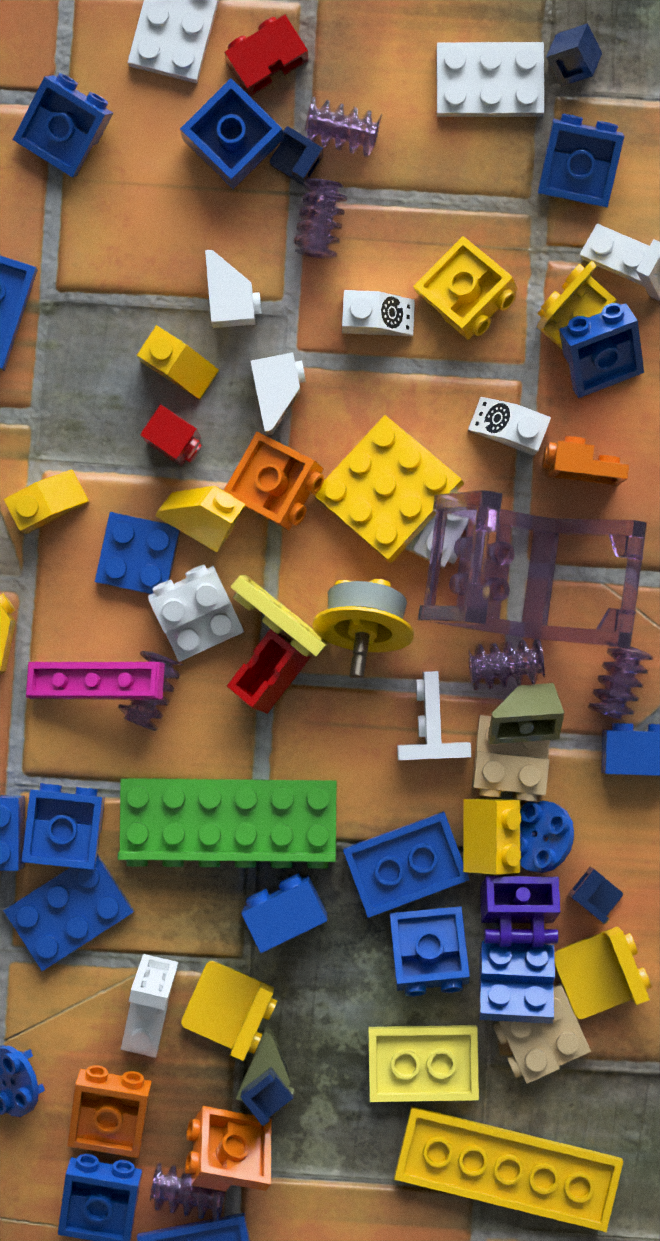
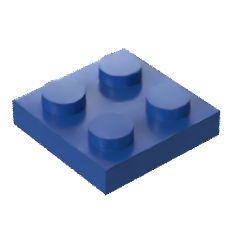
M110 512L95 582L153 594L152 589L155 586L170 580L180 530L169 524Z

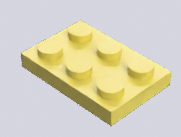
M240 575L231 585V588L237 592L233 598L249 611L257 608L265 615L262 622L277 634L284 630L294 638L290 644L307 657L312 653L317 657L328 645L329 642L320 638L308 624L247 575Z
M477 1025L368 1027L370 1102L479 1100Z

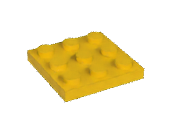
M384 415L324 480L321 489L313 495L387 561L392 563L464 485V482L390 418Z

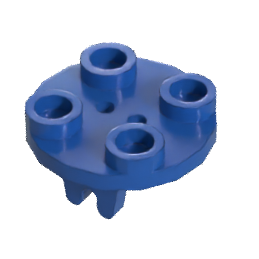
M527 802L520 810V865L528 871L537 873L552 871L565 861L572 849L574 840L573 821L568 812L554 802Z
M0 1046V1115L7 1113L11 1116L22 1117L34 1110L38 1102V1095L45 1091L43 1083L38 1085L36 1074L27 1060L33 1057L31 1049L20 1052L12 1046Z

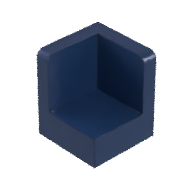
M587 23L556 34L546 58L560 85L565 86L592 77L601 58L602 51Z
M286 126L283 131V141L269 162L272 167L305 186L323 158V148L289 126Z
M590 866L568 895L606 924L609 921L607 915L622 898L623 893Z
M270 1067L242 1089L240 1098L260 1124L265 1126L269 1122L270 1116L293 1099V1094L273 1068Z

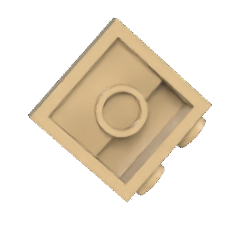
M479 715L472 787L480 788L479 795L489 797H501V791L516 792L515 799L537 801V794L546 795L550 740L489 744L487 738L491 716Z
M560 983L553 986V1024L499 1021L493 1024L501 1045L508 1042L513 1056L507 1059L515 1077L523 1076L526 1084L559 1070L560 1065L591 1052Z

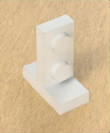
M596 224L580 253L582 259L587 262L592 261L595 265L644 286L649 297L660 301V242L653 239L651 245L648 246L600 224Z
M438 671L422 672L423 679L416 680L417 701H424V715L418 716V736L425 737V744L397 745L398 760L471 757L470 742L442 743Z
M143 954L130 992V1007L121 1050L156 1058L178 962Z

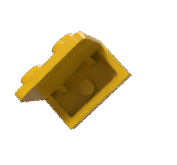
M592 261L585 268L579 264L561 286L564 292L560 295L554 291L537 313L541 319L536 327L560 349H562L560 328L568 326L569 321L574 317L584 316L589 318L599 314L606 305L617 301L614 296L591 277L597 266Z
M614 927L554 952L555 967L577 1018H587L630 1000L636 1005L650 1000L646 990L652 988L645 969L643 967L638 969L633 956L638 954V950L630 933L624 935L620 928Z
M214 960L208 961L185 1010L181 1024L192 1032L231 1048L230 1055L244 1061L247 1052L254 1054L263 1034L257 1032L262 1018L269 1021L278 1001L271 998L274 987Z

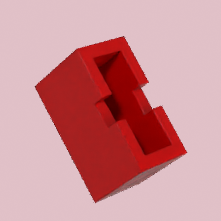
M286 14L278 19L271 17L259 25V31L247 38L245 35L236 38L228 45V50L224 52L227 65L242 89L250 97L272 84L270 76L281 70L285 76L308 61V49Z
M161 404L140 434L148 445L181 467L185 461L191 463L202 448L199 441L201 436L197 428Z
M270 629L253 650L255 654L247 664L244 663L227 684V687L252 708L268 714L311 657L309 655L306 657L290 644L291 640L280 633L277 634Z

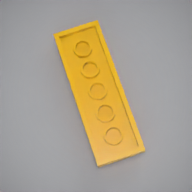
M411 1106L394 1180L607 1232L623 1159Z

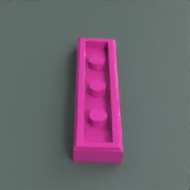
M28 662L26 698L162 700L165 664L161 662Z

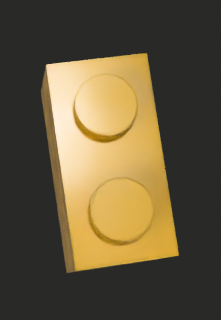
M493 798L464 799L463 872L493 875L520 873V800Z

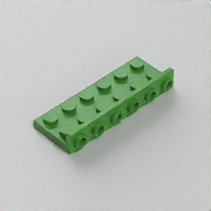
M121 778L120 851L118 852V860H126V866L130 867L148 866V860H162L163 867H184V860L199 861V867H220V861H235V867L254 868L256 867V861H271L272 868H292V862H307V868H329V862H336L337 780Z

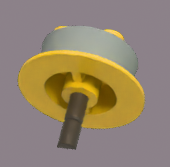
M373 579L369 582L336 581L335 585L328 591V609L318 613L312 623L314 632L320 638L333 645L353 650L350 678L364 677L368 652L399 650L411 644L414 639L413 628L408 622L403 620L407 605L406 598L399 591L391 588L390 582L383 579Z

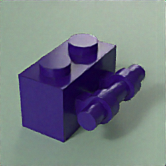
M485 877L480 887L481 923H498V929H484L485 944H498L499 947H511V944H531V947H543L544 944H558V930L544 929V923H553L561 913L559 877ZM511 923H530L531 928L512 929Z

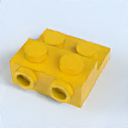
M464 236L413 286L416 293L440 312L443 319L467 340L474 334L480 336L485 333L491 324L490 317L499 308L502 311L508 309L516 299L515 292L518 290L513 277Z

